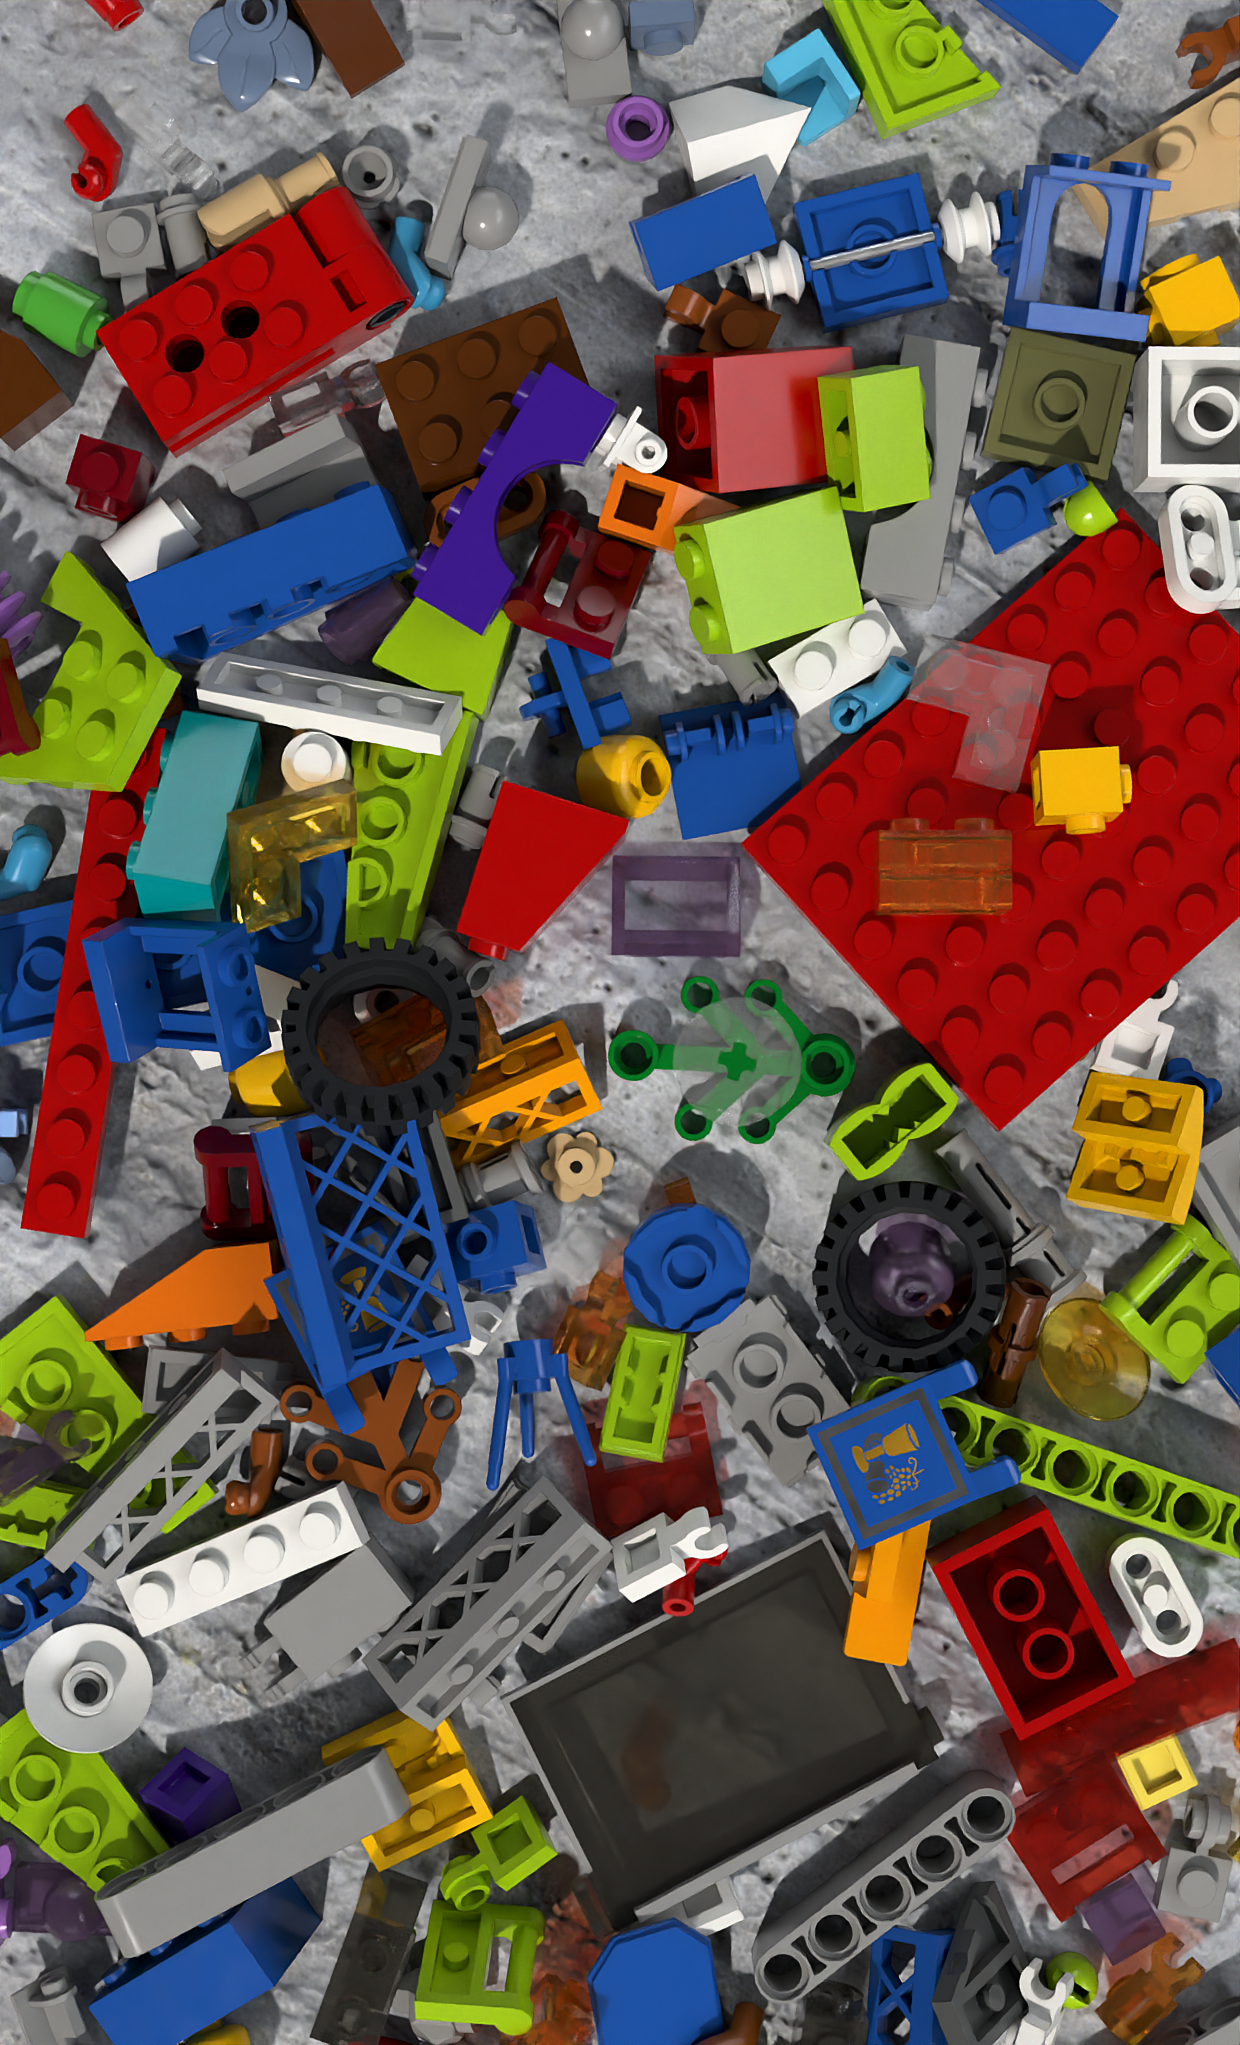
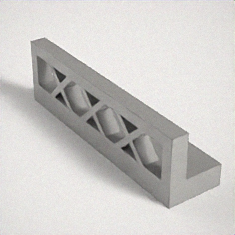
M221 1347L50 1529L43 1557L63 1573L75 1561L107 1586L280 1403V1395ZM240 1385L258 1400L244 1416L216 1418V1410ZM230 1430L217 1443V1431ZM196 1432H209L210 1452L200 1462L172 1464V1457ZM173 1477H185L174 1489ZM165 1478L166 1499L157 1508L129 1510V1503L152 1479ZM142 1523L131 1535L130 1524ZM122 1524L123 1544L107 1561L88 1547L108 1525Z
M543 1475L362 1659V1662L401 1712L433 1732L603 1559L614 1545L598 1528L581 1515L559 1489ZM550 1501L562 1516L543 1535L529 1536L532 1517ZM511 1552L508 1571L497 1582L483 1583L486 1564L497 1553ZM453 1599H465L461 1619L451 1629H438L440 1611ZM419 1645L416 1664L398 1681L387 1665L405 1646Z

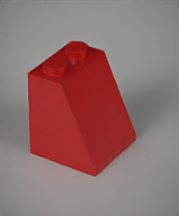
M819 345L654 355L658 436L664 441L667 448V459L660 468L661 478L680 483L698 491L713 493L828 482L817 377L856 370L852 362V346Z
M503 780L456 929L457 933L469 937L466 949L504 962L507 961L510 950L524 954L625 842L629 830V819Z

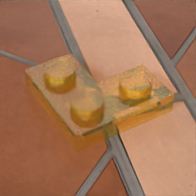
M344 778L226 813L232 923H245L247 934L301 917L300 863L357 845V792Z

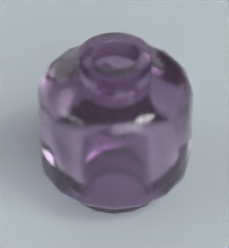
M908 1221L893 1224L886 1228L872 1242L868 1256L870 1282L875 1299L885 1310L898 1316L918 1317L936 1311L950 1298L955 1282L952 1258L947 1240L937 1229L925 1223Z

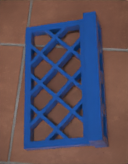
M315 1111L277 1122L273 1119L248 1126L316 1379L323 1389L349 1382L348 1376L472 1339L415 1120L407 1122L408 1133L398 1135L388 1153L357 1136L362 1125L357 1124L354 1132L350 1133L339 1129L338 1125L333 1123L336 1121L334 1117L327 1123L318 1117ZM323 1125L343 1136L341 1143L324 1171L302 1159L296 1132ZM352 1143L383 1159L365 1193L333 1177ZM404 1145H406L411 1167L397 1159ZM393 1165L413 1176L417 1188V1194L404 1216L374 1200L376 1193ZM305 1170L320 1178L312 1193ZM329 1183L360 1200L341 1234L321 1224L318 1221L315 1210ZM369 1206L399 1222L381 1256L350 1240ZM421 1207L427 1229L413 1222ZM409 1228L430 1239L434 1253L420 1278L390 1262ZM322 1234L336 1241L329 1255H327ZM345 1247L376 1263L357 1297L335 1285L332 1270ZM385 1269L416 1285L397 1319L367 1303ZM437 1270L443 1291L430 1284ZM425 1291L446 1302L452 1323L451 1328L425 1335L407 1325ZM339 1297L353 1304L345 1319ZM362 1310L392 1326L379 1349L354 1356L348 1334ZM402 1332L414 1338L395 1344Z

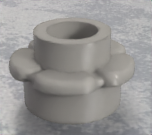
M361 146L352 150L346 156L343 166L338 172V182L340 185L348 188L359 208L364 210H373L378 208L379 203L383 201L386 203L392 201L398 194L401 184L400 178L396 175L398 171L396 159L388 151L374 146ZM367 173H373L376 176L373 183L369 184L364 181V176Z

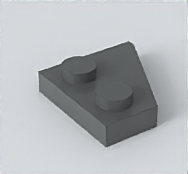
M436 1109L433 1111L434 1123L421 1129L417 1122L416 1125L442 1225L468 1218L469 1210ZM323 1125L310 1128L309 1130L312 1141L320 1149L323 1147L333 1156L343 1136ZM390 1125L381 1127L380 1137L365 1136L363 1127H361L357 1134L359 1138L388 1153L398 1136H393ZM352 1143L340 1165L349 1174V1178L365 1193L383 1159ZM404 1145L397 1159L411 1167L406 1145ZM393 1165L376 1193L374 1200L404 1216L417 1194L414 1177ZM421 1207L413 1222L427 1229ZM387 1216L398 1227L399 1222ZM409 1228L406 1236L416 1234L417 1232Z
M995 1881L975 1882L970 1887L931 2001L948 2045H993L1028 2008V2003L1021 1994L1019 1981L1023 1970L1029 1963Z

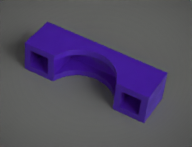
M550 362L547 363L541 375L530 370L521 383L511 405L520 410L507 433L499 428H496L478 459V463L486 467L474 490L465 485L460 489L444 517V520L453 525L440 548L429 543L411 574L412 578L419 581L413 595L481 636L487 634L518 581L506 564L498 541V519L507 495L523 477L537 469L561 464L585 467L618 411L617 403Z

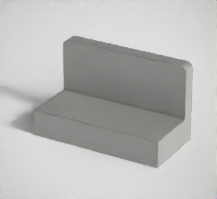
M336 413L222 470L232 494L249 502L261 530L275 525L279 518L293 511L303 508H311L313 510L335 501L334 494L352 484L362 481H369L371 486L379 484L355 426Z

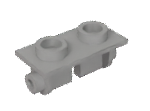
M61 1964L10 1995L28 2045H95L76 1995L77 1987L75 1983H72L65 1964Z

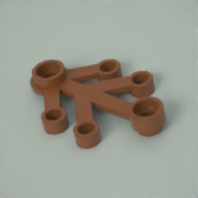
M407 1358L397 1362L383 1399L371 1371L347 1383L365 1419V1425L361 1429L348 1435L374 1444L384 1468L343 1456L339 1445L329 1439H320L313 1442L307 1448L304 1458L306 1468L313 1478L319 1481L344 1480L347 1484L377 1494L379 1504L384 1513L390 1519L401 1524L420 1523L436 1511L441 1500L442 1488L438 1476L433 1471V1466L449 1425L457 1421L462 1411L461 1400L452 1388L445 1385H437L430 1388L424 1394L421 1403L426 1419L408 1457L398 1433L425 1367L421 1358ZM295 1381L282 1389L279 1406L286 1419L294 1423L310 1421L341 1432L325 1399L316 1395L312 1386L302 1381ZM297 1391H303L311 1397L309 1408L302 1413H294L286 1405L288 1397ZM440 1395H447L453 1400V1407L450 1413L442 1417L433 1415L430 1410L433 1399ZM324 1449L333 1451L337 1458L335 1465L331 1469L320 1471L313 1466V1457L317 1452ZM406 1480H415L420 1484L418 1496L411 1501L401 1500L397 1496L399 1485Z

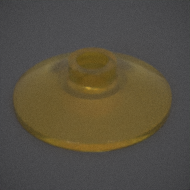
M1086 1297L1069 1299L1053 1308L1047 1314L1040 1327L1037 1351L1043 1375L1054 1394L1075 1413L1085 1418L1102 1422L1124 1418L1134 1412L1147 1395L1151 1378L1149 1356L1106 1316L1098 1306L1101 1302L1100 1300Z

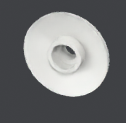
M96 1623L73 1625L51 1635L33 1654L23 1681L24 1706L34 1728L51 1744L75 1753L102 1752L124 1742L143 1722L153 1695L152 1671L142 1649L122 1631ZM81 1683H90L96 1687L98 1698L92 1703H82L75 1697V1687Z

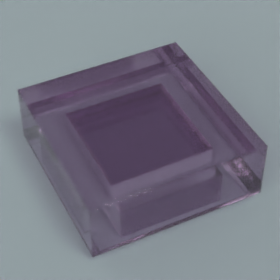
M1132 1873L1077 1904L1112 1966L1167 1935Z

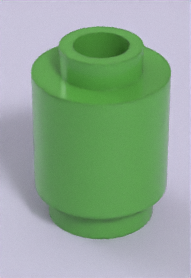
M37 271L28 273L20 283L12 305L14 318L23 322V327L26 331L80 358L87 356L92 350L99 351L104 347L95 331L114 320L113 316L109 315V302L106 298L54 272H47L44 275Z

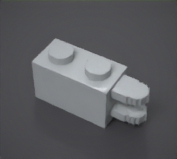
M371 1531L368 1532L370 1539L363 1546L337 1556L272 1607L263 1622L271 1633L255 1644L238 1660L245 1671L250 1672L252 1669H258L267 1662L271 1655L281 1647L295 1664L285 1672L275 1676L263 1691V1694L270 1703L280 1700L305 1679L312 1683L326 1671L332 1679L336 1678L362 1656V1652L358 1649L360 1644L376 1632L383 1638L410 1611L408 1607L413 1603L417 1589Z

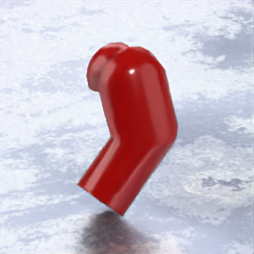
M82 104L73 109L64 120L65 126L84 150L81 164L78 165L79 173H72L70 181L74 192L80 198L99 202L109 197L116 189L123 152L119 143L90 105Z

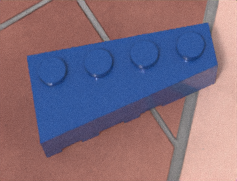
M369 481L352 484L335 493L333 496L335 501L313 510L311 508H303L293 511L279 518L275 525L252 534L234 538L219 547L125 583L155 656L196 666L220 655L221 652L234 649L415 567L420 557L393 492L379 484L371 486Z

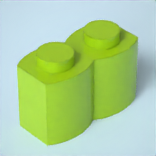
M912 1063L892 1073L881 1084L872 1102L857 1105L843 1113L829 1128L823 1142L853 1178L858 1181L869 1179L879 1175L893 1165L903 1153L909 1139L927 1135L941 1126L954 1111L959 1098L931 1063Z

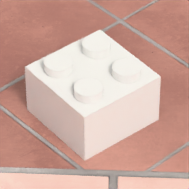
M1149 346L1134 364L1133 492H1175L1186 485H1200L1215 493H1240V347Z

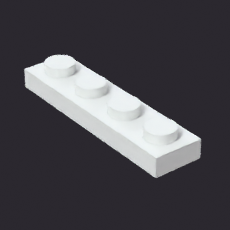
M221 652L197 687L198 704L201 710L439 756L444 752L463 718L462 697L226 652Z
M343 1480L125 1572L116 1579V1582L143 1638L363 1546L370 1537Z

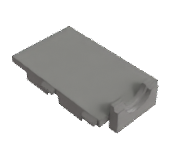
M746 1292L739 1307L720 1324L698 1332H691V1336L698 1346L686 1354L687 1358L683 1363L695 1379L702 1376L707 1386L729 1414L726 1421L738 1437L744 1434L782 1486L786 1485L790 1488L807 1476L804 1472L806 1469L811 1471L821 1463L806 1428L851 1407L826 1373L831 1369L818 1352L815 1354L810 1353L785 1319L784 1315L788 1311L776 1294L771 1297L766 1295L757 1303H754Z

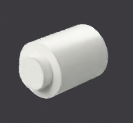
M159 496L100 545L129 581H133L186 560L201 547L193 536L203 528L178 498L168 506Z
M321 732L300 734L289 742L282 755L281 768L286 782L292 789L308 800L319 803L334 801L341 797L352 783L354 768L351 766L350 755L334 738Z

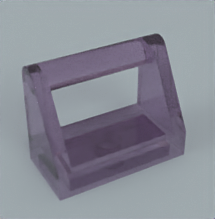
M613 855L611 957H740V857ZM625 881L726 882L725 931L625 930Z

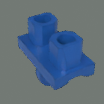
M552 638L545 640L562 691L552 692L546 672L529 677L528 681L535 700L519 708L523 721L542 718L548 737L554 738L567 732L560 710L568 707L582 749L584 750L602 744L600 737L617 735L632 726L621 691L589 703L584 694L580 681L612 670L610 660Z

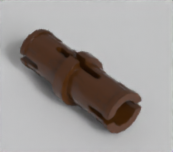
M1023 1277L1016 1278L1015 1281L1011 1282L1009 1297L1000 1324L993 1326L987 1342L991 1352L981 1383H979L976 1391L981 1400L992 1406L1011 1408L1013 1404H1016L1017 1394L1027 1364L1035 1360L1038 1354L1040 1341L1036 1336L1052 1292L1046 1285L1037 1280Z

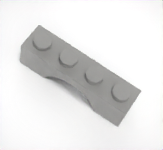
M904 334L898 348L895 365L919 366L920 381L926 394V407L923 412L926 447L932 460V472L929 478L931 499L918 501L904 514L892 520L872 524L869 527L864 539L857 578L862 600L871 601L875 598L878 603L929 612L936 602L937 595L947 597L954 570V558L944 557L948 532L959 533L966 500L965 495L955 494L959 469L969 471L971 468L977 438L976 432L966 431L970 407H981L988 377V369L977 368L981 347Z

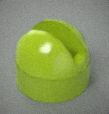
M1090 480L1087 481L1088 487L1066 499L1063 509V517L1068 528L1075 534L1085 537L1100 534L1118 522L1116 516Z
M1068 1951L1056 1955L1049 1962L1045 1971L1047 1988L1049 1990H1056V1985L1063 1973L1068 1972L1072 1974L1074 1982L1084 1988V1990L1078 1994L1072 1991L1062 2007L1071 2010L1086 2008L1095 1999L1099 1986L1098 1976L1092 1963L1087 1957L1077 1952Z

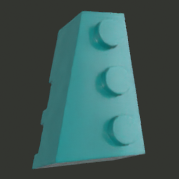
M182 710L175 735L167 734L165 736L160 755V768L163 774L159 787H150L147 792L143 810V820L146 828L142 841L132 842L126 862V876L128 880H134L143 918L222 922L220 907L224 893H237L240 874L232 872L231 868L241 835H249L264 763L259 724L257 722Z

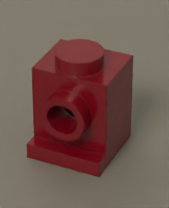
M80 434L65 484L78 495L75 504L77 511L124 525L144 509L156 468L142 452Z

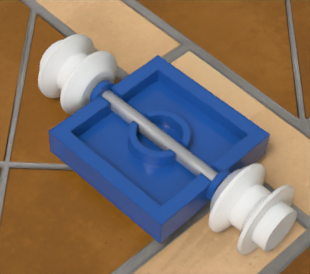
M914 173L794 203L793 215L803 255L799 258L797 251L785 240H780L777 255L765 258L760 251L752 253L753 261L743 263V274L750 301L761 300L763 307L767 311L771 310L773 296L786 294L794 305L798 304L804 291L805 283L810 282L822 331L825 334L946 304L949 293L938 250L943 248L944 252L957 264L963 262L965 249L977 246L985 257L990 256L991 242L1000 240L998 214L992 201L983 203L980 194L976 191L972 193L969 207L958 210L949 198L945 199L938 213L937 222L931 223L919 173Z

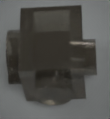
M824 1980L797 2001L790 2045H866L869 2021L863 2001L864 1994L856 1987L834 1980Z

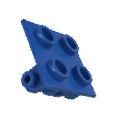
M780 692L771 694L756 705L752 702L749 707L743 706L740 700L659 715L666 757L671 769V783L682 840L761 826L802 790L791 734L794 733L792 713L790 707L786 708L785 700Z

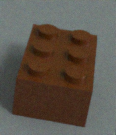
M557 297L374 365L425 501L433 499L438 494L484 473L486 467L478 463L480 454L496 428L507 433L520 411L511 403L530 370L541 375L547 363L550 362L590 387Z

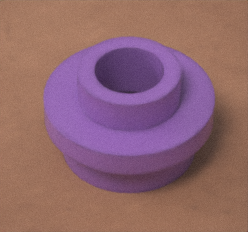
M635 95L620 100L614 105L607 117L606 136L608 143L618 156L628 161L643 162L654 158L664 149L669 137V119L665 110L658 102L646 96ZM642 122L649 128L650 132L645 138L635 140L627 135L626 128L631 123Z

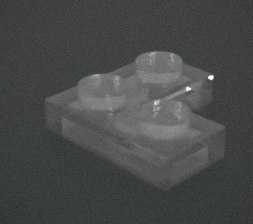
M924 633L906 699L968 715L952 777L1012 793L1018 790L1051 665L931 633Z

